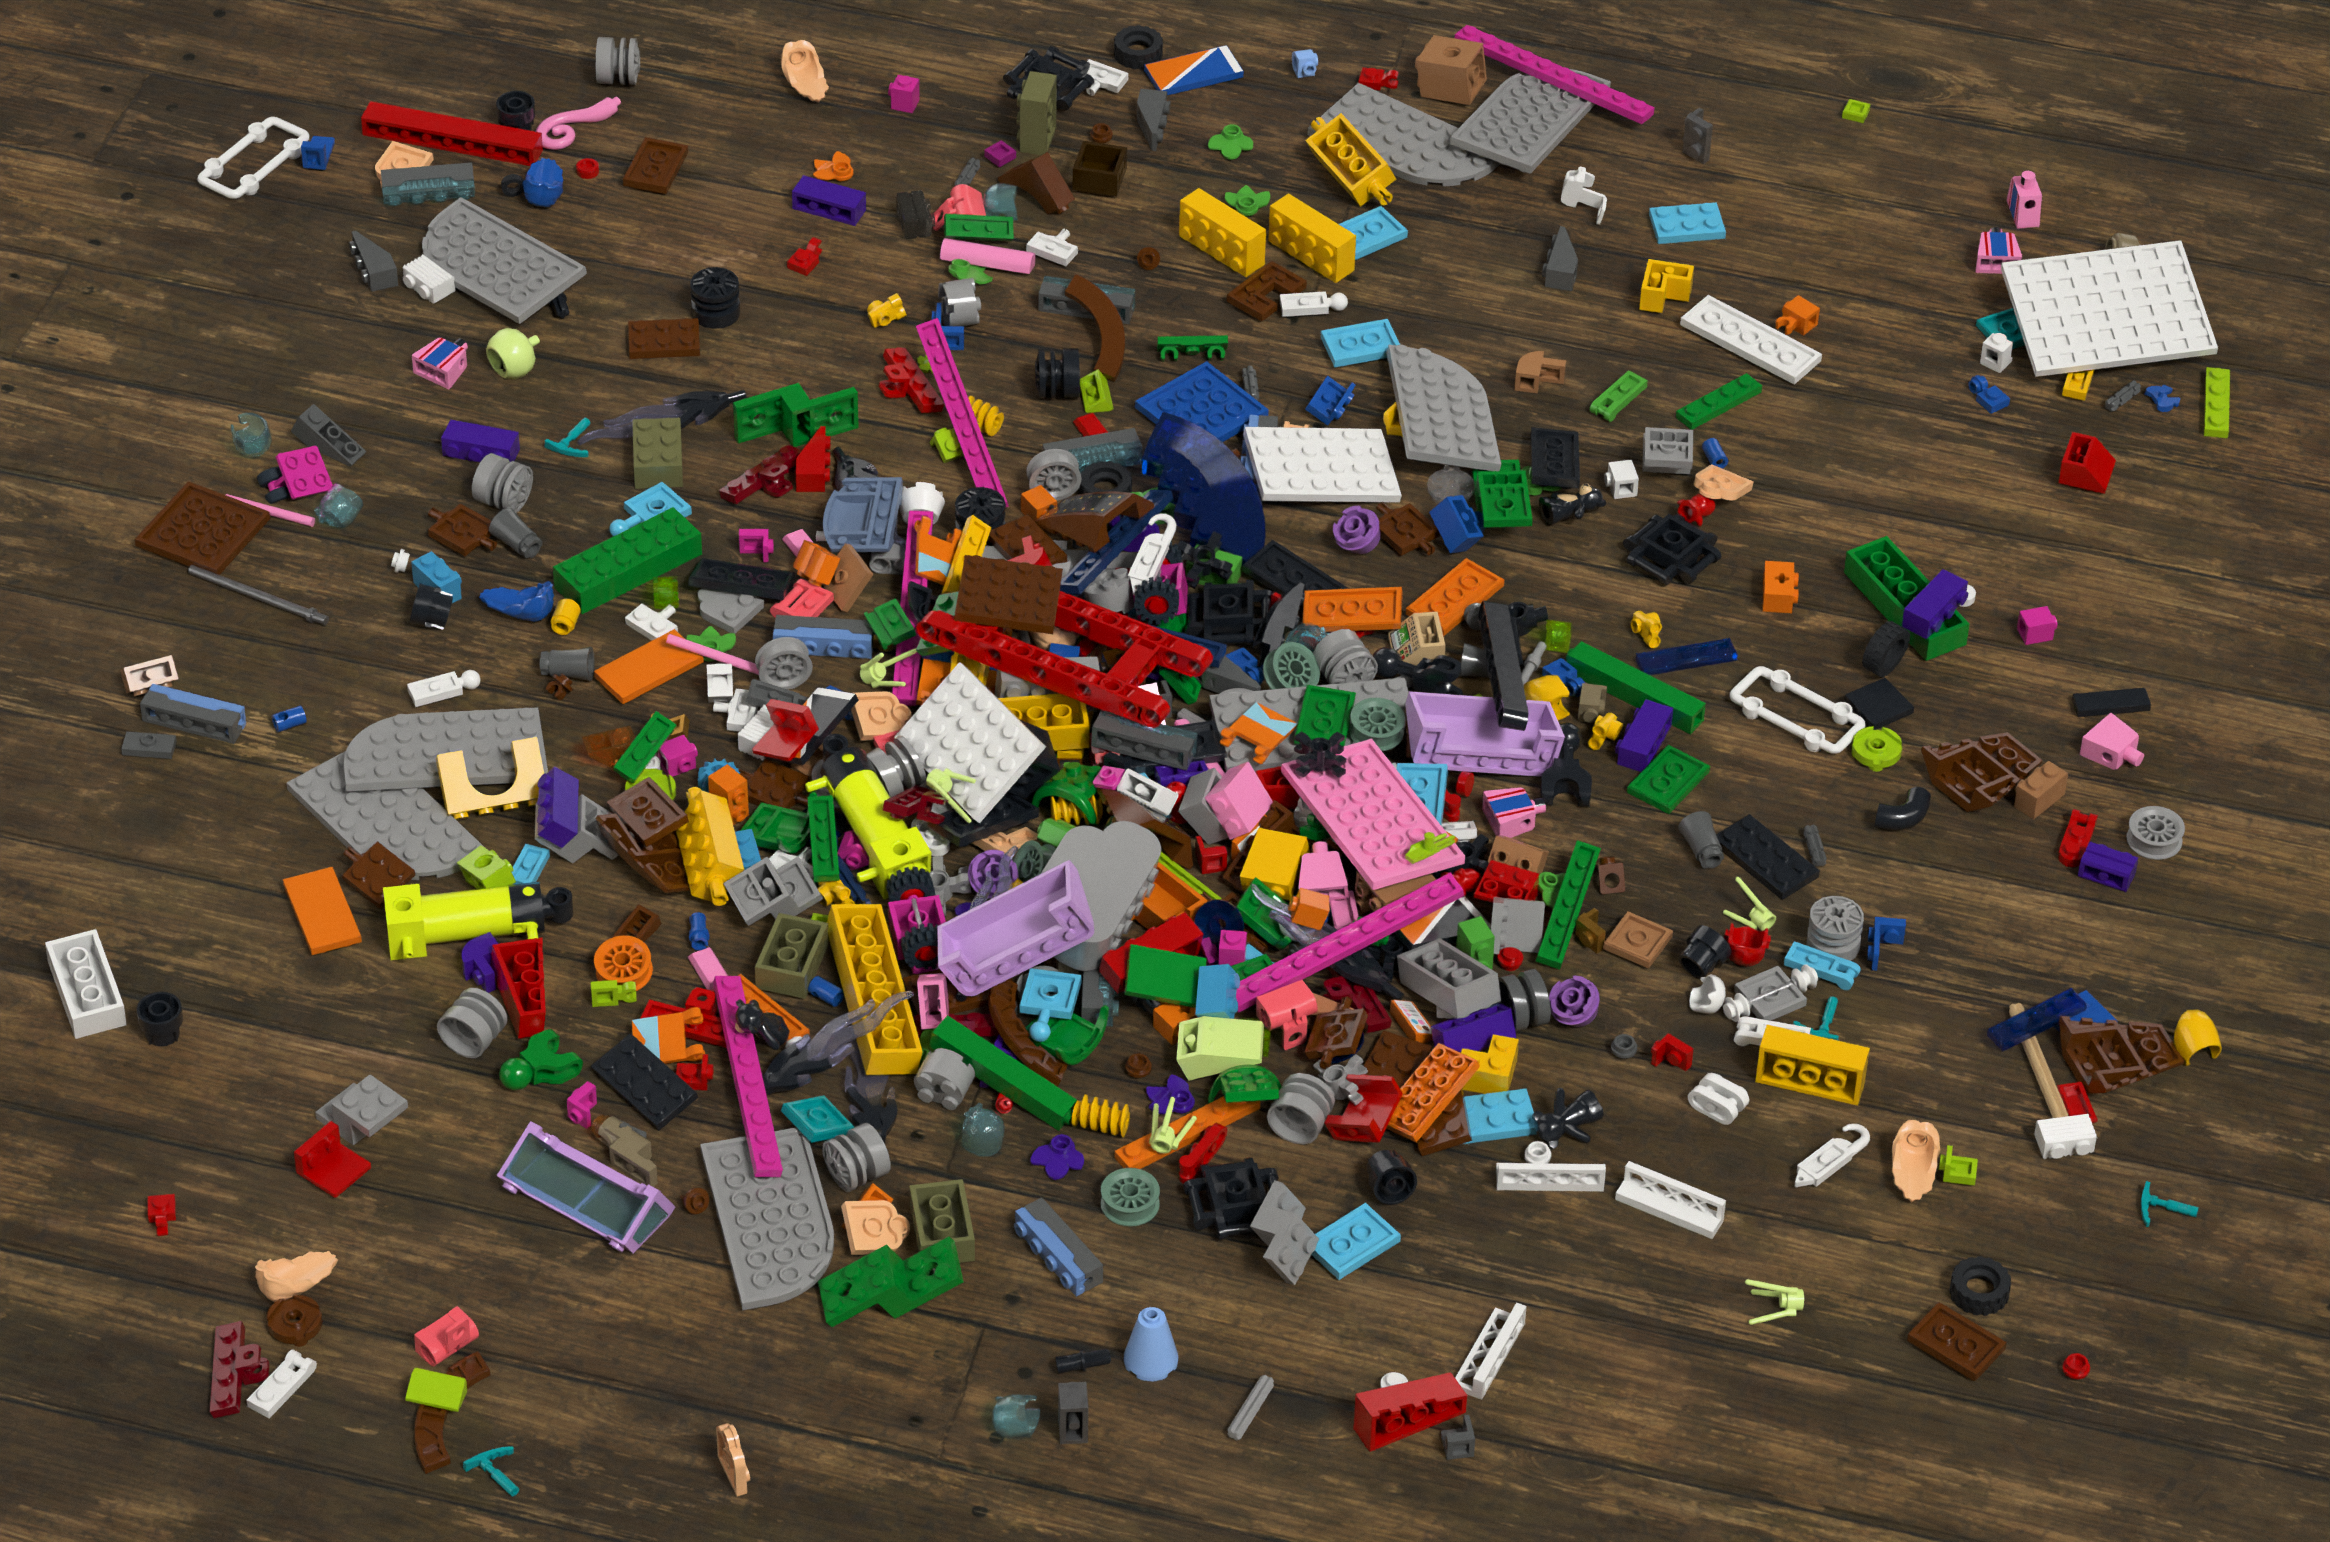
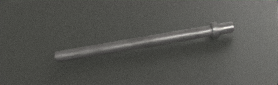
M194 565L189 567L188 573L304 617L310 623L315 621L322 625H327L329 621V616L319 613L315 608H305Z

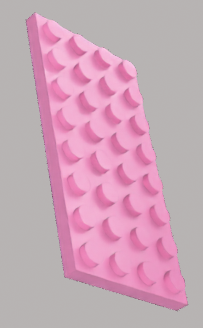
M1372 739L1344 746L1342 753L1335 754L1347 758L1346 763L1341 765L1342 768L1346 769V774L1339 778L1329 769L1322 772L1311 770L1308 775L1301 777L1296 774V769L1301 766L1296 760L1281 765L1282 774L1372 890L1465 864V855L1455 843L1414 864L1405 859V854L1408 853L1411 845L1424 840L1425 833L1432 832L1436 837L1443 833L1447 834V832Z

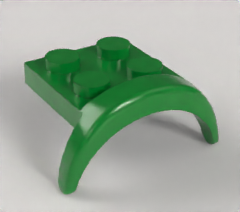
M1078 762L1066 764L1060 772L1035 792L1032 804L1038 807L1043 797L1059 796L1078 806L1086 815L1089 823L1095 824L1097 821L1096 814L1088 799L1097 793V787H1094L1093 781L1101 767L1080 765Z
M811 792L809 797L817 796V793ZM761 802L741 830L752 829L756 844L759 847L776 851L779 849L785 853H797L810 839L808 810L807 813Z
M1255 877L1249 883L1232 913L1239 918L1242 917L1249 927L1278 950H1283L1291 942L1290 937L1284 936L1281 933L1278 924L1280 911L1288 907L1289 904Z
M1106 1005L1101 1007L1096 1024L1074 1013L1071 1019L1049 1017L1048 1025L1051 1030L1049 1038L1043 1042H1037L1029 1035V1039L1037 1047L1041 1046L1061 1062L1068 1065H1076L1086 1059L1101 1041L1108 1021L1109 1008ZM1039 1016L1025 1027L1029 1034L1031 1025L1038 1021Z
M1258 1065L1234 1066L1226 1069L1216 1078L1209 1093L1208 1104L1214 1101L1220 1089L1226 1103L1279 1099V1090L1282 1085L1272 1071Z

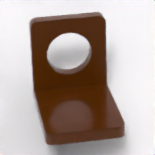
M1614 856L1599 858L1600 861L1596 862L1595 868L1598 869L1600 893L1625 892L1623 862L1615 860ZM1609 873H1615L1619 878L1617 886L1609 888L1605 884V877Z

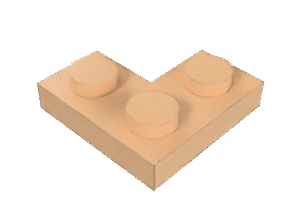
M1027 827L1008 835L998 832L990 835L988 838L972 842L984 851H1003L1011 859L1016 856L1019 848L1027 841H1037L1041 846L1043 842L1037 839L1038 834Z

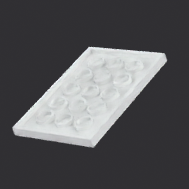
M1245 427L1243 435L1262 501L1400 502L1402 495L1381 429Z
M961 662L955 666L894 737L903 736L909 741L928 773L934 769L944 771L948 768L952 772L976 780L975 783H969L951 778L952 788L948 793L978 823L986 817L1046 748Z

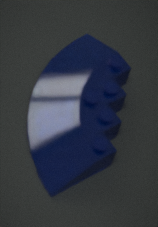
M1162 412L1142 457V474L1160 478L1158 490H1171L1173 500L1170 503L1176 504L1174 510L1176 525L1193 530L1190 537V546L1195 548L1197 544L1207 545L1212 533H1219L1222 535V546L1219 550L1242 556L1243 566L1265 546L1266 537L1262 502L1249 472L1239 458L1213 434L1181 417Z

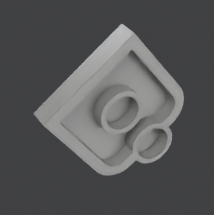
M701 588L698 592V600L701 602V617L729 633H737L764 608V600L756 596Z

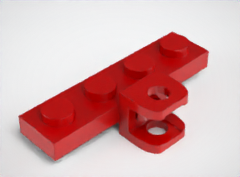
M901 347L885 349L883 358L888 365L884 367L883 372L889 380L880 381L878 386L884 396L901 398L905 397L907 392L921 413L942 412L944 407L943 401L908 350Z
M699 987L694 988L685 1003L686 1009L649 999L641 1018L680 1013L690 1008L698 1007L703 1015V1023L698 1025L685 1024V1037L727 1048L721 1018L716 1017L717 1005L715 1004L716 996L714 991ZM700 996L707 997L705 1001L697 1000Z

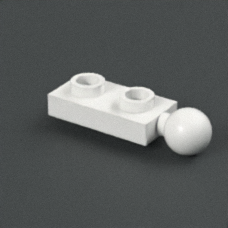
M1326 292L1280 294L1282 317L1329 314V307L1335 311H1342L1348 305V299L1343 293H1335L1330 298H1327Z
M474 670L465 671L460 678L457 677L454 671L409 683L407 688L415 707L463 695L462 687L469 690L475 689L479 686L481 679L480 675Z

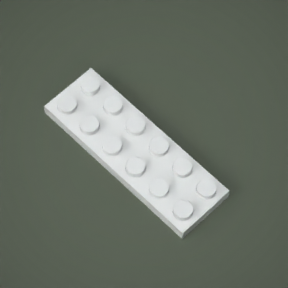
M1707 295L1681 317V326L1792 384H1796L1822 359L1821 353L1710 295Z

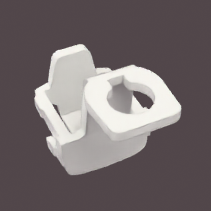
M1584 167L1568 171L1564 179L1561 202L1571 207H1576L1577 202H1581L1598 208L1596 224L1600 225L1606 209L1607 198L1603 194L1583 188L1592 187L1595 176L1585 172L1586 168Z

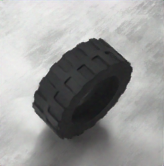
M1137 25L1123 28L1114 38L1115 59L1126 68L1142 70L1145 64L1161 61L1163 56V38L1159 32L1148 26ZM1132 45H1144L1149 48L1144 50H1134L1128 47Z
M1099 461L1085 467L1084 471L1081 472L1080 494H1084L1086 487L1093 492L1117 491L1132 493L1131 473L1125 466L1123 467L1119 463ZM1112 482L1117 484L1118 487L1111 490H1101L1094 487V484Z
M1893 621L1883 624L1875 632L1866 647L1862 660L1863 667L1879 677L1887 676L1895 669L1905 655L1910 642L1909 631Z
M1983 1256L1969 1257L1967 1260L1960 1261L1959 1265L1954 1267L1949 1289L1951 1299L1964 1312L1977 1316L1995 1314L1998 1310H2002L2009 1300L2011 1276L2008 1274L2006 1267H2003L1998 1261L1996 1262L1991 1258H1983ZM1971 1279H1984L1991 1282L1994 1289L1990 1293H1977L1967 1287V1282Z

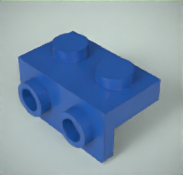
M1327 376L1305 410L1326 425H1329L1333 418L1338 420L1345 411V408L1342 406L1343 404L1347 406L1354 397L1352 390L1356 385L1352 382L1346 389Z

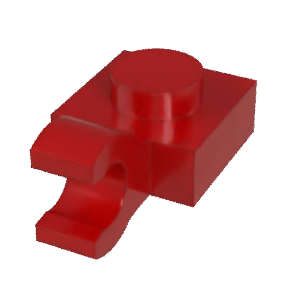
M1362 68L1358 83L1374 90H1381L1382 86L1396 89L1399 81L1392 79H1397L1399 72L1390 70L1384 74L1382 69Z
M813 237L809 241L806 250L799 248L787 261V268L807 276L819 263V255L822 249L818 248L822 240Z
M175 1194L148 1196L149 1223L156 1222L157 1236L168 1235V1221H176Z

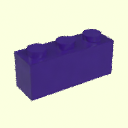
M803 175L792 191V209L856 226L866 211V192Z
M451 419L441 437L443 456L474 462H481L490 453L507 458L512 462L515 461L520 450L519 432Z
M1942 569L1905 607L1902 627L1928 639L1933 632H1938L1942 623L1947 618L1950 619L1953 616L1955 609L1959 605H1964L1969 594L1967 592L1968 581Z
M1645 699L1641 708L1637 707L1633 716V723H1628L1624 739H1619L1616 745L1615 753L1618 754L1617 765L1642 772L1652 762L1672 726V707Z
M554 766L547 774L544 773L538 781L537 835L563 848L578 834L579 780Z
M1501 1003L1470 1013L1465 1018H1453L1431 1026L1434 1048L1440 1043L1460 1053L1462 1048L1484 1052L1486 1048L1490 1047L1493 1034L1516 1038L1512 1010Z

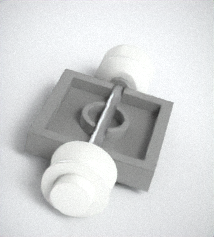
M1805 964L1801 967V971L1796 968L1793 969L1791 979H1789L1781 968L1776 966L1738 982L1734 987L1736 993L1734 1000L1730 997L1725 999V1004L1723 1005L1724 1013L1727 1018L1737 1022L1740 1014L1743 1017H1748L1751 1010L1758 1019L1772 1021L1806 1006L1807 998L1803 995L1807 991V986L1811 989L1817 986V972L1814 968Z

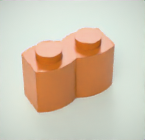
M804 540L793 567L798 570L797 575L821 587L822 584H830L841 558L818 544Z

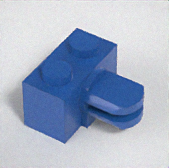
M1463 495L1446 497L1429 512L1450 553L1467 551L1484 536L1482 533L1485 529L1482 513L1473 511L1472 507L1469 508Z

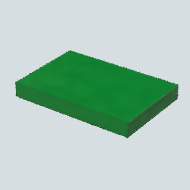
M1307 685L1295 735L1302 731L1311 740L1315 738H1326L1329 740L1334 733L1339 732L1345 736V740L1339 743L1344 747L1356 692ZM1294 739L1295 744H1300L1298 741Z
M1667 745L1628 785L1627 793L1670 814L1710 772V765Z
M1131 944L1128 950L1124 995L1196 1008L1199 967L1206 966L1207 958Z

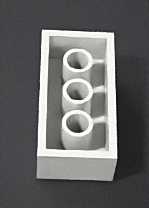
M94 929L45 942L48 964L75 1039L126 1026L124 1004L97 930Z

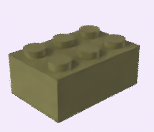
M1030 71L1027 80H1023L1022 94H1018L1017 107H1020L1017 115V125H1020L1017 133L1020 152L1041 155L1049 150L1056 130L1057 75Z
M680 418L633 419L635 489L651 488L661 482L668 487H683Z
M778 913L755 965L756 986L761 990L806 999L809 984L815 977L829 945L828 923Z
M963 1179L910 1185V1210L918 1252L950 1236L955 1241L959 1263L975 1261V1238Z

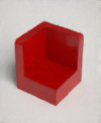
M1196 836L1195 855L1201 873L1209 874L1227 871L1226 847L1215 846L1205 848L1201 836Z

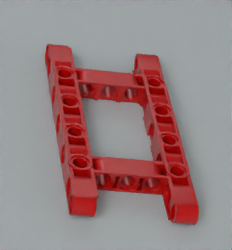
M1062 591L1059 592L1054 626L1089 637L1088 639L1113 649L1118 648L1125 651V654L1107 674L1004 634L1007 628L955 621L953 615L940 610L928 612L916 626L918 635L928 642L1150 728L1158 727L1170 713V706L1162 696L1139 688L1140 684L1157 665L1189 677H1199L1213 662L1212 653L1203 646Z

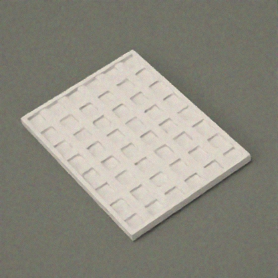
M2182 241L2003 262L2001 264L2003 278L2035 377L2217 354L2218 346Z

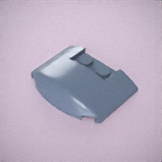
M902 477L845 478L842 481L844 487L838 492L834 490L831 494L823 517L824 535L831 552H840L845 543L852 545L856 552H889L894 544L895 525L899 506L902 503Z

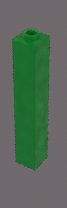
M1582 641L1575 648H1571L1566 655L1565 660L1577 670V678H1582L1588 684L1607 686L1608 694L1636 708H1641L1645 699L1672 707V726L1690 735L1704 721L1705 702Z
M947 1015L932 1032L929 1047L934 1050L943 1048L958 1053L964 1057L962 1062L967 1067L969 1063L972 1065L975 1077L1010 1098V1100L1056 1130L1060 1131L1065 1123L1069 1125L1072 1122V1113L1077 1099Z

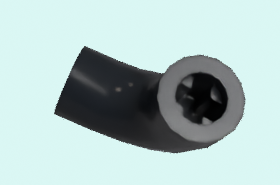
M1913 787L1907 791L1905 802L1902 805L1879 803L1874 827L1898 831L1914 827L1924 819L1930 807V792L1922 787Z

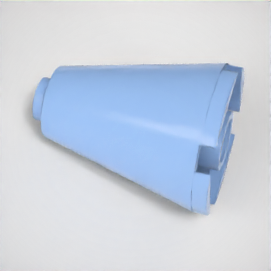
M1155 1307L1145 1308L1139 1313L1124 1352L1126 1370L1129 1373L1132 1371L1140 1380L1152 1382L1163 1380L1168 1377V1373L1173 1369L1175 1371L1178 1364V1352L1166 1316L1162 1310Z

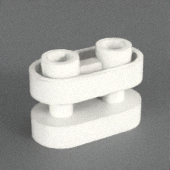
M1708 1073L1699 1082V1085L1695 1086L1688 1094V1101L1695 1110L1721 1124L1729 1125L1738 1116V1112H1741L1749 1104V1096L1743 1087L1724 1079L1718 1074Z

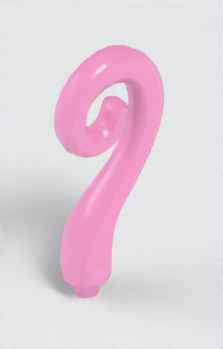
M606 97L589 108L554 114L544 119L538 125L535 132L542 133L543 148L550 150L563 149L571 145L575 140L573 128L563 124L592 123L606 120L618 111L617 106L621 104V101L618 97L613 99ZM552 129L554 136H565L560 139H552L547 134Z

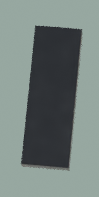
M2145 688L2076 693L2072 697L2078 717L2150 711L2151 702Z

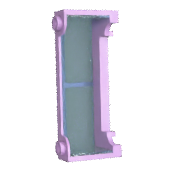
M531 1121L497 1174V1177L504 1182L502 1187L509 1192L516 1194L519 1191L609 1240V1245L619 1252H623L626 1249L634 1253L670 1217L675 1209V1206L658 1189L649 1184L646 1186L643 1183H637L561 1142L556 1136L544 1133L541 1126Z

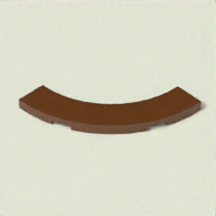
M1075 274L1065 290V296L1073 299L1087 311H1090L1095 318L1101 334L1102 344L1094 371L1099 369L1106 379L1115 382L1123 365L1125 353V334L1121 317L1112 301L1101 289L1087 279Z
M1008 979L988 989L990 1015L1006 1045L1026 1066L1058 1087L1067 1065L1049 1054L1041 1046L1037 1047L1029 1039L1030 1034L1015 1013V996L1018 984Z
M479 1351L456 1362L445 1373L465 1378L467 1389L480 1380L491 1376L490 1369ZM420 1404L415 1420V1445L420 1465L424 1473L427 1474L451 1464L450 1456L443 1442L444 1424L450 1410Z

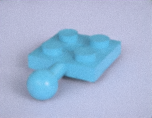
M661 482L625 501L624 510L632 517L626 520H614L610 524L609 530L611 535L615 536L672 507L684 517L691 515L692 509L680 496Z
M1030 968L1020 1003V1013L1039 1015L1038 1021L1030 1027V1036L1033 1040L1043 1042L1049 1038L1051 1033L1048 1025L1049 1017L1072 1018L1082 982L1081 975ZM1048 992H1055V993H1057L1056 995H1053V996H1047V995H1045V994H1047Z

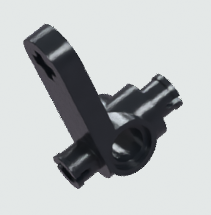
M1513 602L1508 605L1519 666L1524 665L1519 636L1528 634L1533 628H1538V622L1549 621L1546 605L1534 608L1533 604L1527 605L1523 602Z

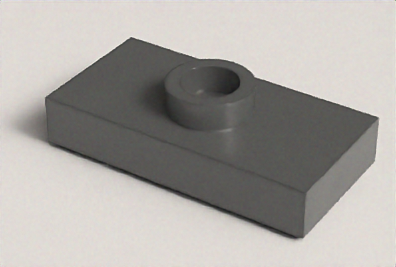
M126 732L121 749L122 755L172 759L177 739L176 735Z

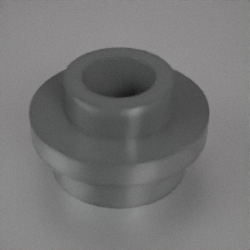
M1621 1034L1612 1041L1611 1051L1619 1058H1631L1637 1052V1044L1632 1036Z

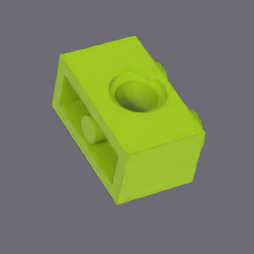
M482 845L457 862L465 880L476 889L505 887L516 882L512 874L514 869L507 859H500L494 850L489 851Z

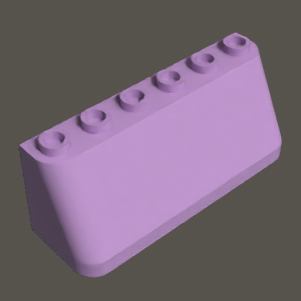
M1409 692L1405 703L1411 757L1414 763L1447 764L1448 770L1542 776L1546 769L1552 767L1554 758L1559 757L1565 736L1550 702L1526 700L1528 722L1525 731L1498 726L1492 697Z
M1068 860L937 926L938 967L960 993L966 996H975L1090 939L1094 934V921L1077 868Z

